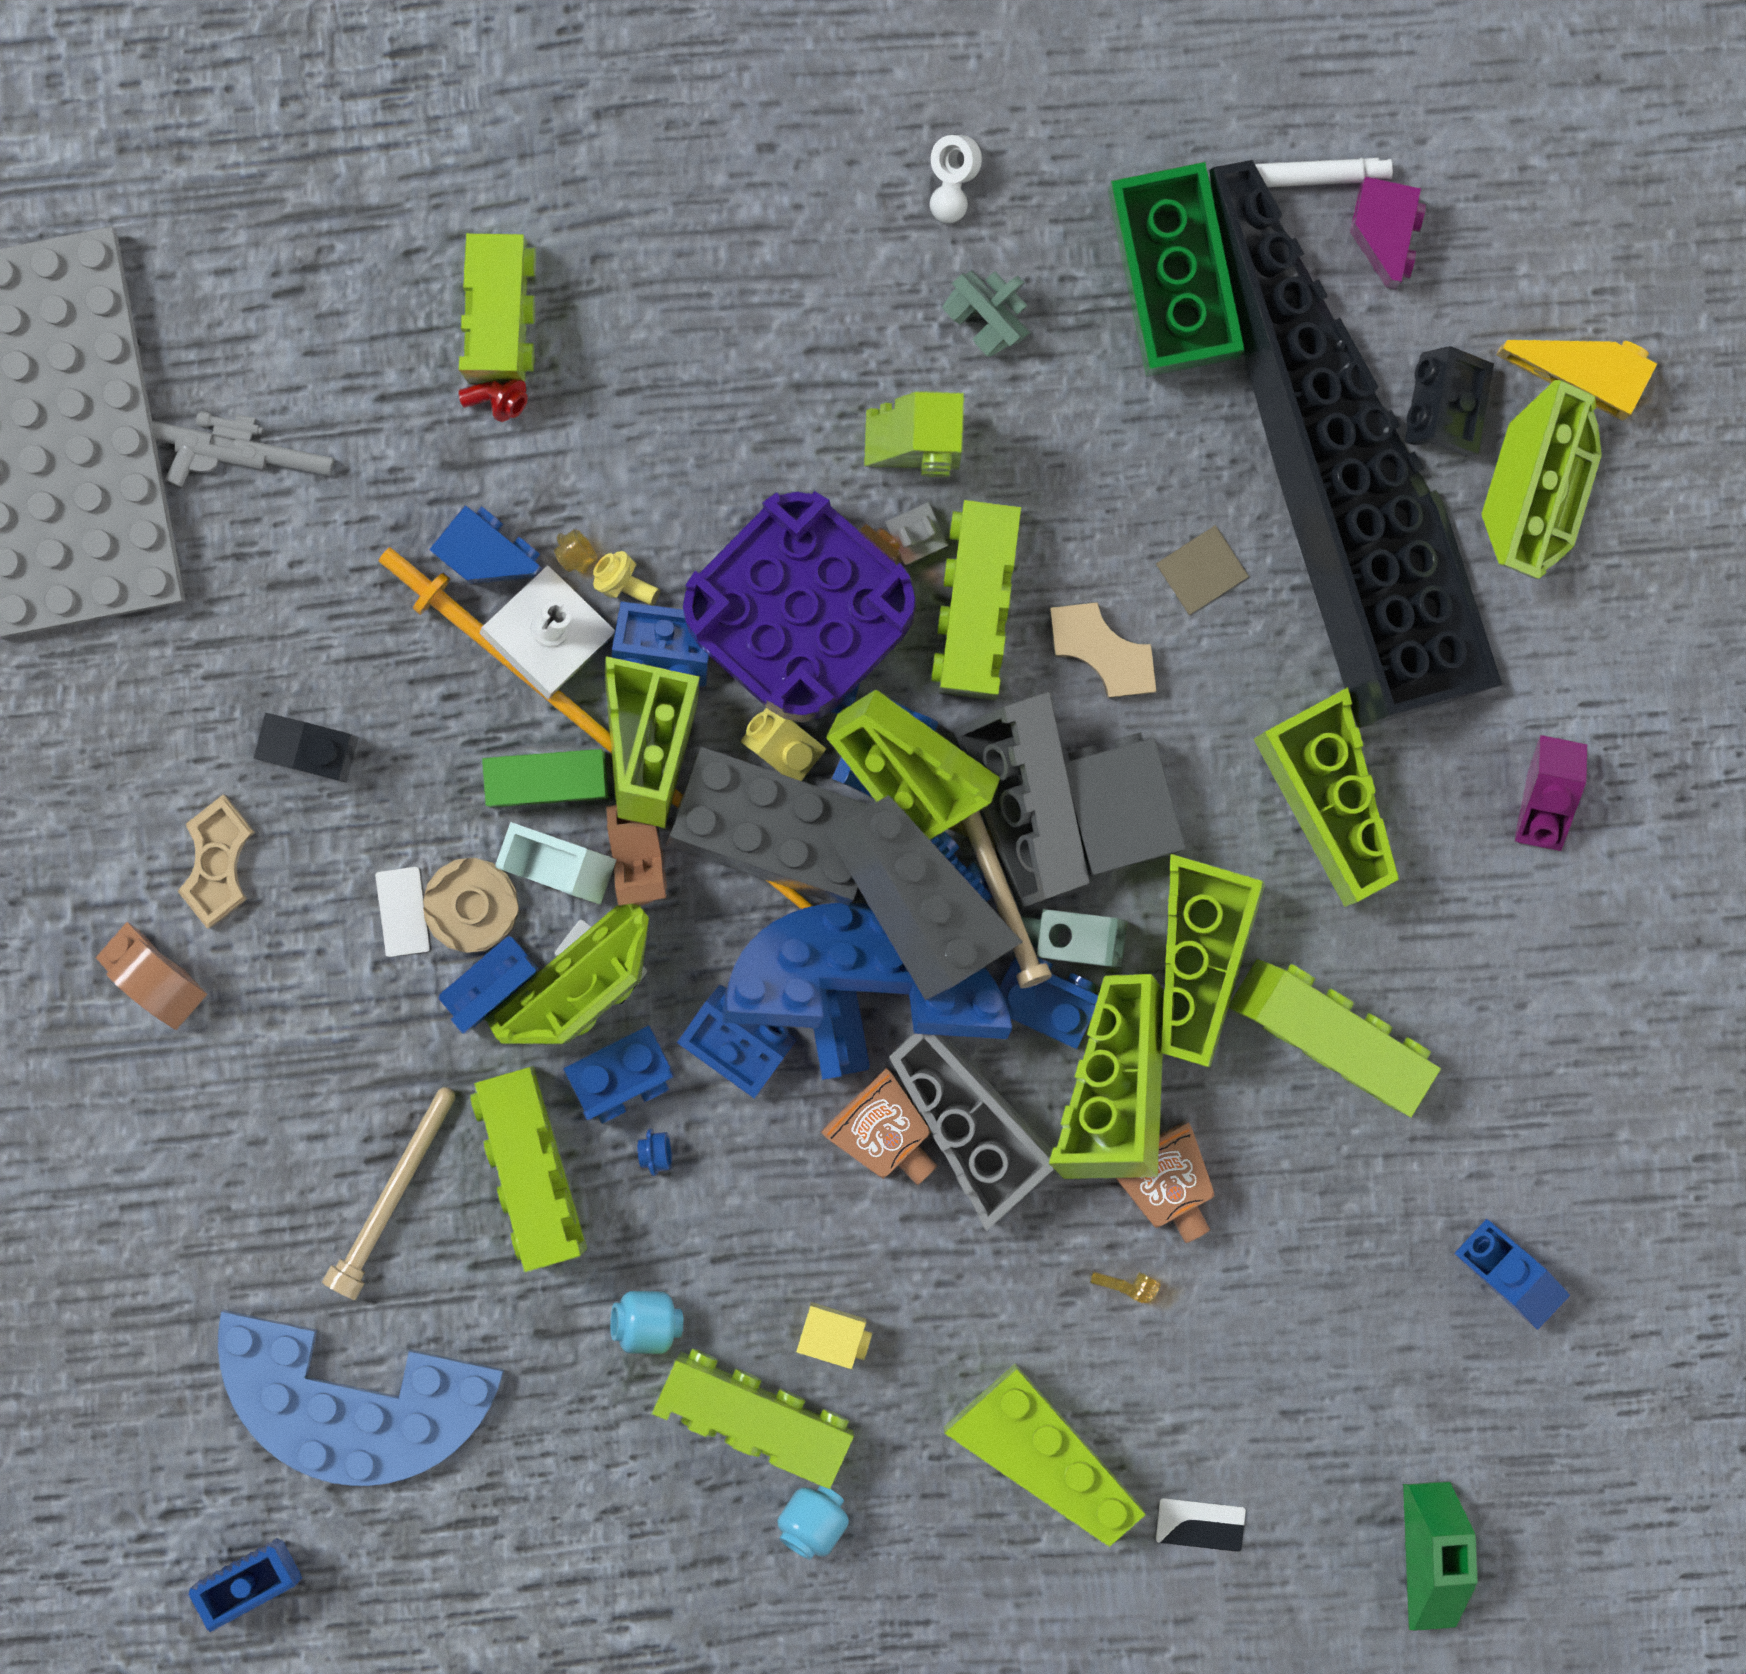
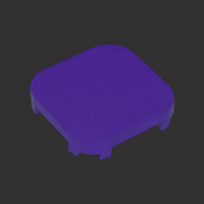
M816 491L813 494L792 492L779 495L776 492L762 502L763 509L700 573L696 570L685 585L683 611L688 631L699 647L758 701L783 719L805 722L822 718L835 709L903 640L913 624L916 601L911 577L900 563L896 565L831 507L829 499Z

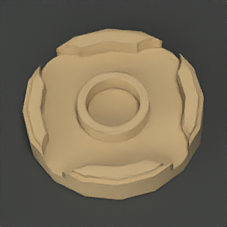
M478 858L457 859L441 867L428 882L424 894V920L433 936L448 948L465 953L487 951L498 945L514 928L519 912L518 893L509 875L503 870L496 868V864Z

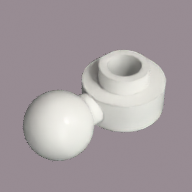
M944 136L937 141L932 149L931 166L935 175L943 183L931 196L930 210L933 216L943 223H954L964 216L968 202L965 193L961 190V185L972 180L981 167L982 156L980 148L968 136ZM960 151L964 154V164L962 167L957 163V155Z

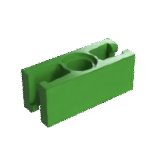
M603 749L482 758L485 805L489 806V808L609 799L606 754Z

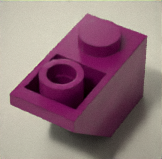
M1364 177L1359 185L1350 233L1385 287L1396 290L1403 277L1410 279L1412 275L1416 250L1409 249L1412 231L1420 232L1426 204L1419 203L1421 188Z
M1540 735L1527 773L1515 832V842L1562 851L1586 785L1587 744Z

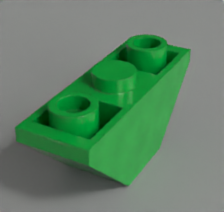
M1450 1482L1403 1484L1409 1630L1455 1628L1478 1583L1476 1534Z

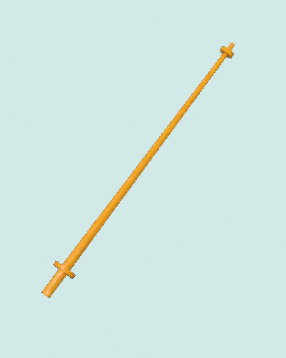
M389 547L385 550L378 562L420 596L414 604L413 610L421 615L430 606L435 608L612 754L610 732L560 690L547 699L480 634V630L484 625L444 592V589L451 580L450 577L443 572L431 581L393 548ZM675 789L672 804L678 808L682 794ZM766 880L800 909L813 906L794 889Z

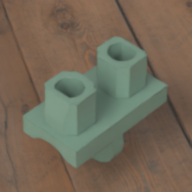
M971 270L966 275L962 273L952 283L956 289L950 294L942 308L959 325L966 322L978 311L988 324L973 340L986 356L991 357L1008 346L1011 347L1022 342L1031 333L1005 305L1006 303L1017 316L1027 307L1026 303L1016 294L1025 282L1017 275L1006 283L994 271L985 280L996 292L994 294L978 275Z

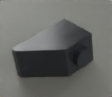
M265 712L253 759L347 783L359 737Z

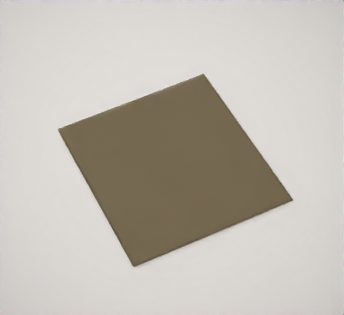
M1216 525L1156 563L1189 615L1249 577Z

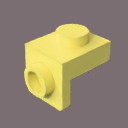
M767 708L750 721L746 734L741 739L742 744L761 757L780 774L799 781L803 780L826 750L823 745L792 720L783 719Z

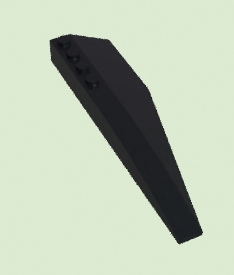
M1253 160L1211 168L1209 175L1244 353L1258 409L1284 499L1344 687H1348L1352 701L1350 706L1357 727L1363 728L1502 686L1445 505L1436 489L1430 492L1419 472L1424 467L1415 451L1409 454L1396 431L1400 424L1393 411H1388L1383 407L1375 392L1378 389V384L1341 318L1336 320L1333 318L1324 301L1329 296L1320 280L1318 279L1313 282L1300 258L1305 253L1296 237L1292 239L1285 232L1279 221L1282 217V212Z

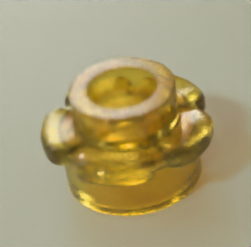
M573 529L565 536L563 533L557 535L559 546L554 548V553L560 564L568 572L576 570L581 574H585L588 566L597 560L596 552L589 540L578 529Z

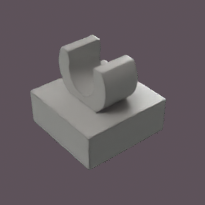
M929 502L885 522L904 567L948 548V544Z

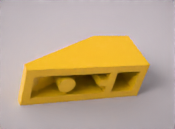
M1507 340L1500 346L1496 356L1550 384L1554 380H1562L1594 395L1596 408L1621 421L1632 414L1657 366V363L1647 358L1649 355L1647 350L1629 341H1623L1621 345L1612 341Z

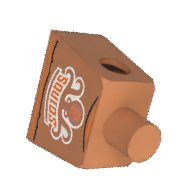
M887 1067L821 1130V1133L828 1140L882 1179L899 1166L916 1185H919L938 1166L919 1146L932 1132Z
M1183 1121L1159 1135L1158 1177L1116 1178V1180L1155 1228L1173 1220L1184 1242L1188 1243L1211 1230L1198 1206L1213 1198L1215 1194L1192 1127L1189 1122Z

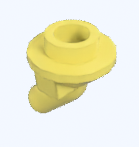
M626 552L608 553L598 561L594 568V588L609 598H617L620 592H623L653 606L660 595L659 588L632 576L637 564Z

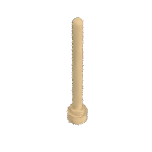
M443 1087L438 1090L346 1259H340L336 1266H330L322 1281L330 1289L352 1300H356L365 1284L361 1280L365 1274L362 1268L455 1100V1093L451 1088Z

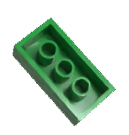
M1206 162L1111 181L1108 196L1146 377L1239 359L1244 351Z

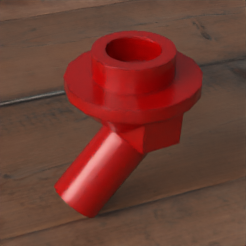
M512 379L501 384L496 381L485 382L459 389L458 392L463 408L491 401L492 415L499 422L518 417L528 401L526 384L518 379Z

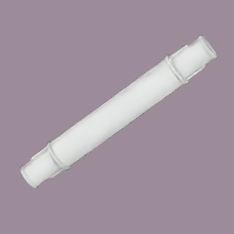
M1360 157L1359 159L1255 164L1267 187L1361 184L1364 177L1392 179L1391 159H1363Z

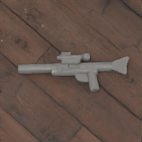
M200 411L196 417V424L205 428L213 426V433L152 421V429L156 441L175 445V452L177 454L165 481L178 488L183 487L190 471L198 473L212 472L217 468L219 461L264 470L266 463L331 476L335 459L251 441L252 435L263 434V428L255 425L256 418L237 414L235 420H230Z

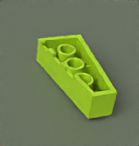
M1170 854L1161 1053L1211 1068L1265 887L1264 881Z
M1257 958L1232 998L1228 1008L1241 1016L1260 1023L1265 1031L1295 1048H1300L1303 1050L1302 1053L1331 1071L1338 1072L1348 1082L1392 1109L1411 1118L1441 1070L1440 1067L1427 1060L1431 1051L1406 1037L1403 1044L1390 1037L1389 1034L1393 1027L1370 1013L1367 1014L1365 1019L1360 1018L1350 1011L1355 1003L1332 989H1329L1326 995L1311 987L1315 978L1295 965L1290 964L1286 971Z

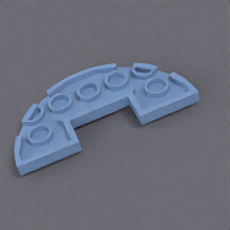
M227 1310L221 1311L218 1329L220 1370L229 1399L240 1420L250 1434L278 1460L296 1471L330 1483L349 1486L388 1484L410 1478L439 1464L454 1453L483 1421L495 1399L504 1373V1369L410 1350L408 1352L400 1395L396 1396L308 1377L317 1334L316 1329Z

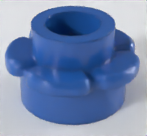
M648 1129L646 1133L647 1139L638 1140V1159L641 1168H649L650 1174L656 1176L659 1171L672 1169L671 1142L667 1132L654 1133L653 1129Z

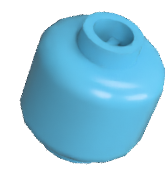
M627 1292L623 1295L620 1303H614L612 1306L610 1318L612 1340L619 1341L623 1351L629 1354L666 1353L670 1349L673 1339L682 1336L683 1312L681 1309L674 1308L673 1300L666 1292Z
M819 1486L817 1491L811 1488H799L778 1517V1528L782 1532L779 1540L792 1551L808 1560H811L814 1555L827 1556L849 1524L848 1516L841 1508L844 1499L833 1490L823 1486Z

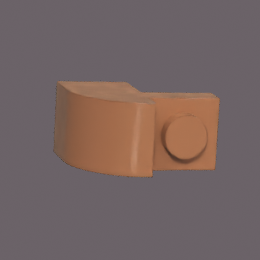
M617 805L606 806L607 830L612 857L617 859L614 866V877L618 906L625 904L645 905L654 900L666 898L667 880L659 827L618 818Z
M128 922L124 924L96 957L108 971L106 975L124 993L174 1030L180 1027L207 996V993L183 968L162 955L136 927Z

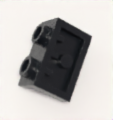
M1452 346L1421 353L1415 369V386L1411 407L1406 418L1405 442L1413 446L1432 443L1466 457L1479 454L1494 363Z

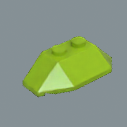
M1554 380L1509 423L1481 513L1498 563L1534 579H1540L1548 568L1556 564L1574 547L1602 456L1599 426L1594 414L1596 409L1595 396L1562 380Z
M635 904L615 906L484 1019L501 1044H568L576 1036L587 1033L595 1025L597 1018L612 1005L626 1000L642 977L649 917L642 907Z

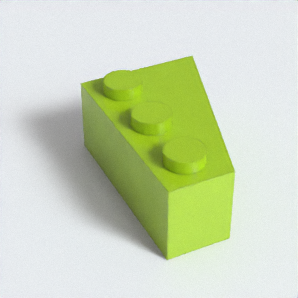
M466 233L463 280L465 315L461 316V332H465L464 356H459V371L468 384L494 381L501 384L512 379L525 382L526 372L534 371V343H526V324L535 323V296L527 295V277H535L536 250L535 248H528V242L524 234Z
M912 392L896 398L895 409H892V403L880 404V409H867L864 467L921 468V476L949 477L951 469L959 470L962 455L964 393Z
M606 656L605 688L618 818L665 828L698 706L699 676Z
M874 690L839 712L826 737L875 801L878 802L889 795L929 840L990 804L1000 777L878 690Z

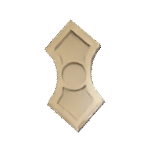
M1098 602L1050 608L1056 657L1075 658L1089 665L1101 678L1108 698L1156 693L1151 644L1132 643L1116 635L1103 620Z
M226 795L220 796L186 823V827L195 845V862L190 877L180 887L178 893L207 929L212 928L247 900L238 881L237 864L244 844L255 831Z

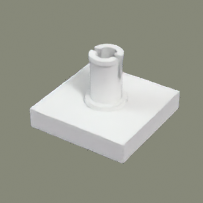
M547 565L481 628L480 634L539 692L549 699L614 637L615 630Z

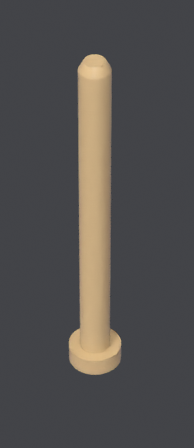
M978 810L962 821L1000 918L1022 941L1021 944L1013 948L1022 971L1016 975L1020 988L1032 987L1048 980L1052 974L1048 964H1039Z

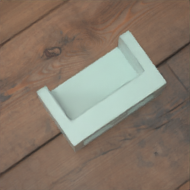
M510 822L496 862V868L601 905L617 859Z

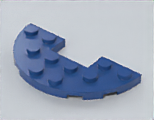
M829 903L803 908L777 919L762 929L748 943L734 965L723 1004V1023L819 1028L823 1019L820 989L909 994L914 1034L1008 1039L1012 1030L1011 1019L1004 997L985 967L955 986L925 1000L869 904L850 903L848 906L841 903Z

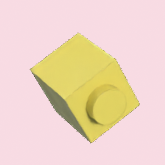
M811 1302L796 1352L852 1369L855 1358L865 1359L872 1332L864 1330L866 1318Z

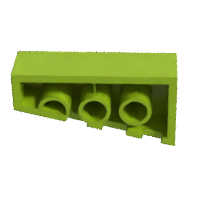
M964 500L962 512L953 511L949 539L959 540L956 559L947 558L943 587L952 588L950 607L941 606L937 634L946 635L944 654L935 653L931 678L933 682H941L939 694L996 701L999 695V673L1004 653L1005 626L1010 604L1011 578L1015 563L1021 507Z
M1348 687L1253 739L1344 907L1357 903L1399 880L1384 821L1379 816L1374 797L1376 791L1372 776L1368 774L1361 748L1363 747L1359 727L1356 728L1350 705L1352 701Z
M1152 974L1104 976L1087 1033L1089 1036L1083 1060L1078 1062L1074 1076L1077 1081L1070 1104L1065 1106L1060 1123L1063 1128L1057 1148L1053 1147L1049 1160V1165L1063 1179L1158 1177L1164 989Z
M534 1066L474 1083L477 1093L470 1094L471 1105L477 1122H485L489 1139L483 1141L485 1153L490 1167H496L501 1183V1186L497 1187L498 1197L504 1214L509 1213L513 1232L510 1233L511 1241L518 1261L521 1260L524 1273L581 1256L588 1248Z
M692 1348L688 1355L680 1351L651 1413L652 1415L668 1420L671 1412L682 1416L680 1421L688 1426L687 1428L690 1431L705 1437L707 1435L716 1437L717 1433L726 1436L724 1442L735 1450L754 1457H760L761 1453L770 1456L768 1462L773 1466L825 1488H831L854 1438V1430L847 1428L849 1423L847 1418L828 1409H823L821 1415L803 1407L805 1399L787 1390L779 1389L777 1395L759 1387L762 1382L760 1378L736 1368L733 1375L716 1367L718 1359L705 1352Z
M1013 1364L943 1427L944 1434L1108 1547L1114 1544L1146 1515L1142 1506L1016 1364Z

